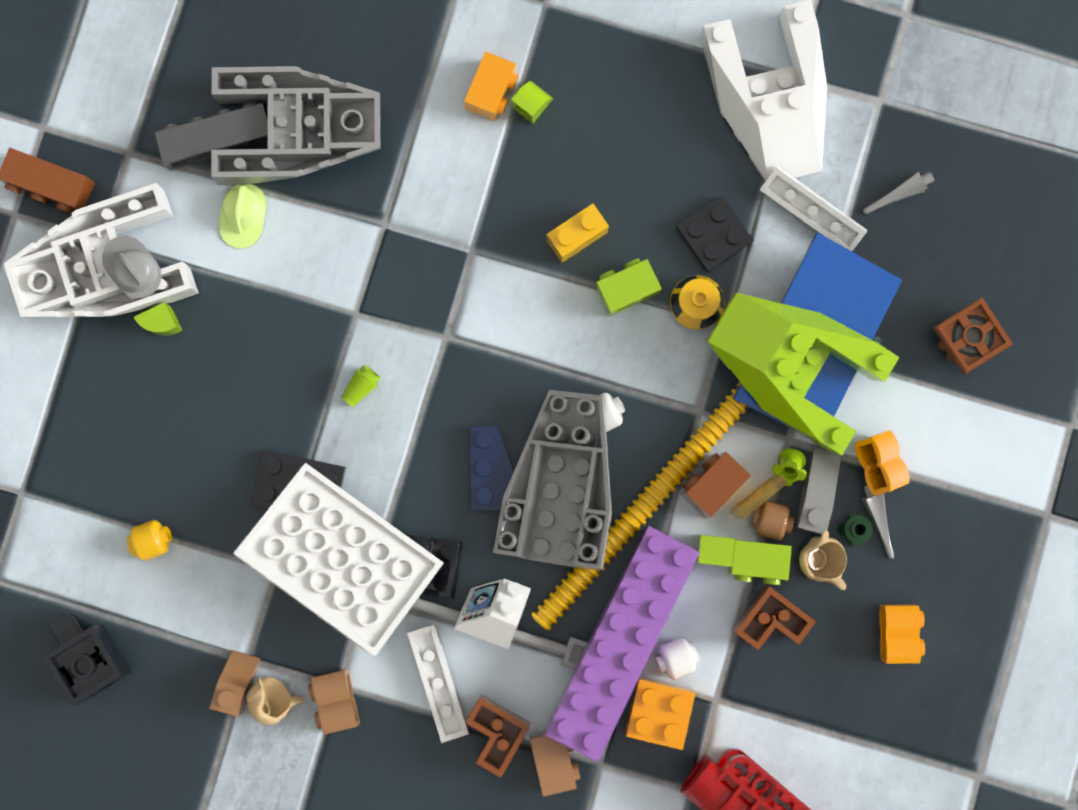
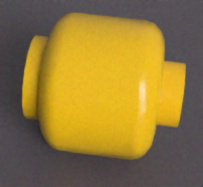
M156 520L133 527L130 531V536L127 537V546L131 555L143 561L166 554L169 549V542H172L170 529L167 526L163 527Z

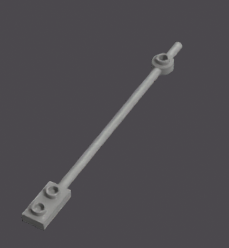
M420 598L411 607L454 622L458 621L461 611ZM517 629L512 639L563 656L561 665L575 669L588 643L569 637L567 645Z

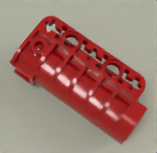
M738 748L728 749L717 762L705 754L690 771L680 788V793L700 810H787L784 806L775 802L776 794H778L782 801L791 805L790 810H811ZM738 762L745 766L747 771L744 775L738 767L734 766L735 763ZM755 773H759V774L756 775V776L751 780V782L749 783V779H750L751 775L754 776ZM760 780H765L761 788H755ZM770 784H771V791H770V793H769V794L766 793L765 796H761V794H763L764 792H766V791L768 790V788H769V786H770Z

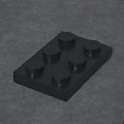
M262 450L250 505L270 508L305 463L342 489L346 467Z

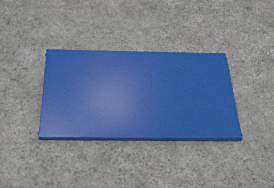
M816 233L781 303L820 312L873 340L902 279L830 240L823 234ZM829 354L804 398L830 415L835 416L857 370ZM741 384L739 385L733 399L788 427L761 410L751 394Z

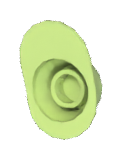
M252 184L236 185L224 196L219 219V232L222 239L229 246L237 249L248 248L254 245L261 236L266 211V198L257 186Z

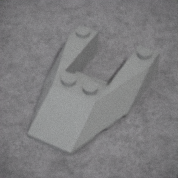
M297 66L212 67V96L218 104H247L250 102L268 104V149L211 150V178L218 185H248L297 178L381 149L380 92L348 82L343 83L330 79L329 76L319 73L314 74Z

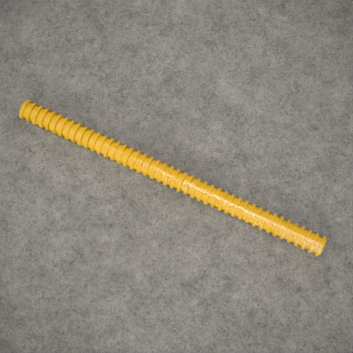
M737 389L731 390L732 395H727L725 397L726 401L719 404L720 408L713 410L714 415H709L707 417L708 421L702 423L703 427L696 429L697 434H692L690 436L691 440L684 443L685 447L678 449L680 453L672 456L674 459L667 462L668 466L661 468L662 473H657L655 475L656 479L649 482L650 486L644 487L643 490L645 492L637 495L639 498L632 501L633 505L631 507H626L627 512L620 514L621 518L614 521L615 525L613 527L609 526L610 531L608 532L602 571L605 570L604 566L606 563L608 565L611 563L610 559L612 557L616 558V552L623 550L622 545H627L629 543L628 539L635 536L633 533L641 530L639 526L647 523L645 520L652 517L651 513L658 511L657 506L664 504L663 500L670 497L669 493L675 492V486L682 484V478L686 479L688 477L686 474L688 472L692 473V467L699 465V459L703 460L705 458L704 454L711 451L710 447L717 445L716 440H721L723 438L722 434L728 432L727 428L734 426L733 421L740 419L739 415L746 412V407L750 408L733 399ZM573 568L574 571L572 573H567V579L563 578L561 580L562 584L555 587L557 590L554 593L552 591L549 593L550 598H545L543 600L544 604L537 607L539 610L531 613L532 618L545 630L550 631L552 629L551 625L558 622L557 618L564 616L563 611H568L570 609L569 605L576 602L574 599L582 596L580 592L588 589L586 587L588 583L592 584V579L599 577L598 572L600 570Z

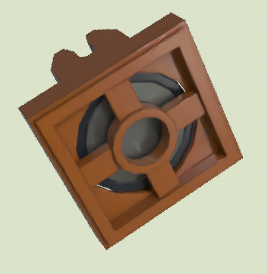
M983 297L933 327L941 340L938 342L939 349L947 352L945 356L947 361L955 362L963 375L1013 345Z

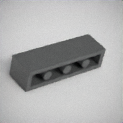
M250 102L244 104L242 109L234 111L225 109L216 112V116L208 118L195 117L190 119L189 123L183 125L169 124L162 127V130L155 132L162 163L169 170L210 160L211 150L251 149L268 144L267 109L263 103Z

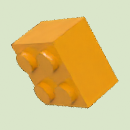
M639 677L634 687L624 731L626 737L683 750L695 692L692 689Z

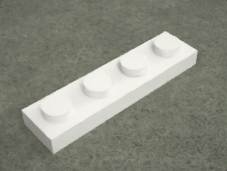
M776 166L760 188V191L820 234L850 251L854 250L868 231L779 166Z
M432 624L408 632L409 641L441 743L468 735L469 730L465 723V717L436 625Z

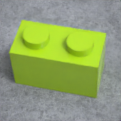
M639 258L625 264V269L615 273L614 270H611L599 276L600 281L596 283V289L609 316L660 294L662 288L648 259L642 262Z
M735 540L732 567L728 569V574H734L737 581L752 582V577H762L765 584L780 585L781 580H789L792 546Z

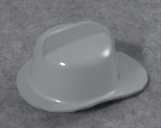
M119 236L106 245L102 254V264L108 275L122 292L133 298H145L157 290L162 279L161 269L139 240L130 236Z

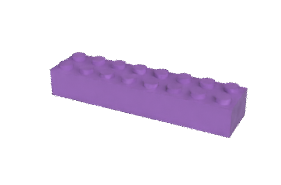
M650 526L643 530L543 732L544 735L596 762L599 761L700 552Z

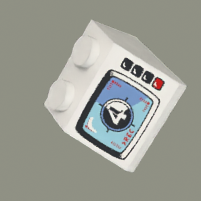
M505 578L471 588L454 629L509 650L531 588Z

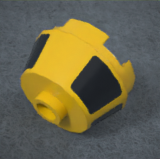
M701 275L688 276L678 282L672 290L670 298L671 312L676 320L686 328L695 330L709 328L717 323L723 314L725 307L724 293L719 285L709 277Z

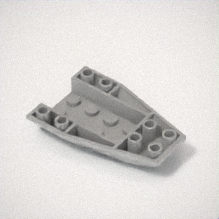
M549 390L504 493L493 553L573 568L602 570L612 515L604 397L601 395Z

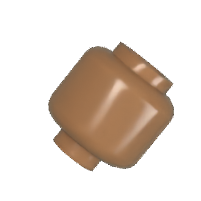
M764 501L761 506H756L751 527H755V532L758 536L780 541L785 533L791 534L795 518L790 517V508L788 506L772 501Z

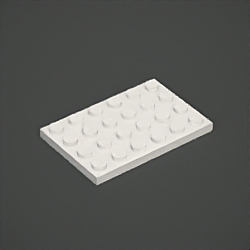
M307 463L302 466L234 552L237 558L373 657L377 655L443 565L441 560Z

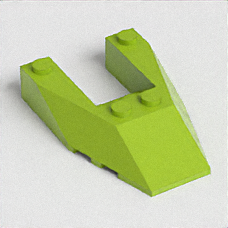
M740 293L734 294L706 341L726 367L738 378L743 388L755 399L761 410L828 452L843 455L856 430L804 398L829 354H832L869 379L883 382L887 380L899 359L897 355L875 341L820 312Z

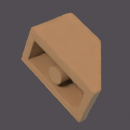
M232 650L217 682L209 709L236 717L244 713L247 704L246 695L253 684L260 662L259 657Z

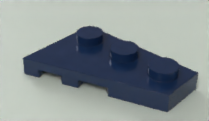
M470 426L471 511L501 510L503 496L514 471L499 427Z

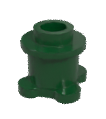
M850 513L848 520L843 525H839L837 531L840 536H845L849 540L851 546H859L870 539L873 527L866 517L859 516L857 513ZM856 525H859L861 528V532L858 535L854 531Z

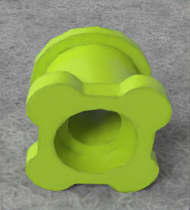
M790 448L784 449L779 453L778 464L773 466L772 473L782 480L781 483L784 486H791L793 482L802 481L806 478V471L802 469L806 464L804 454L799 450Z

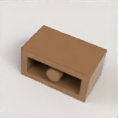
M543 733L531 735L530 743L543 797L577 789L576 780L581 779L577 762L571 763L569 752L574 750L547 737Z

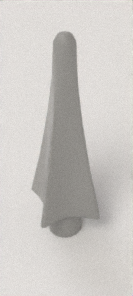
M918 171L893 191L864 208L863 213L868 214L890 203L925 192V189H928L926 185L934 182L931 172H927L920 176Z
M865 485L863 487L866 497H862L861 500L878 531L887 557L892 559L894 558V553L889 536L884 493L874 496L868 486Z

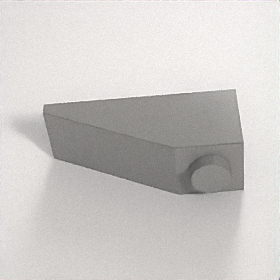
M818 447L813 448L793 528L817 535H822L824 531H827L834 505L842 455L831 453Z

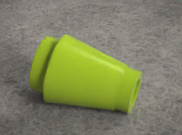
M363 364L360 369L357 368L341 398L354 407L379 386L378 382L381 377Z

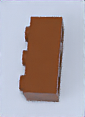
M10 147L0 169V181L5 183V189L19 195L22 191L30 193L31 199L42 204H46L47 201L57 204V209L69 214L73 210L86 206L95 184L87 176Z

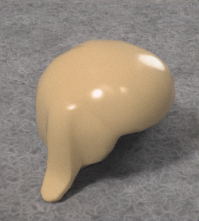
M824 531L821 536L812 537L799 554V565L802 572L811 580L834 584L841 590L846 589V584L841 577L847 563L844 547L839 541L829 538L828 531Z
M272 677L259 678L250 687L246 695L250 715L258 723L267 726L278 723L287 715L289 709L305 701V698L302 696H290L286 687Z

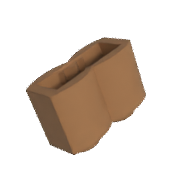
M348 669L311 678L312 684L308 685V691L311 701L316 700L318 712L314 713L317 728L322 729L325 735L358 727L360 719Z

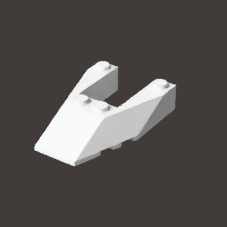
M811 0L785 5L779 16L792 64L789 67L746 77L731 19L703 25L700 35L720 114L733 129V134L748 152L749 158L764 181L768 179L776 166H779L795 179L822 172L827 82L819 28Z
M157 183L75 210L71 213L72 216L60 225H55L49 229L45 236L35 243L32 242L4 263L15 302L22 318L116 316L155 307L163 302L167 304L199 294L191 268L184 262L162 268V279L159 287L153 294L145 298L127 296L114 283L102 264L103 251L111 240L117 238L116 235L173 216L165 190Z

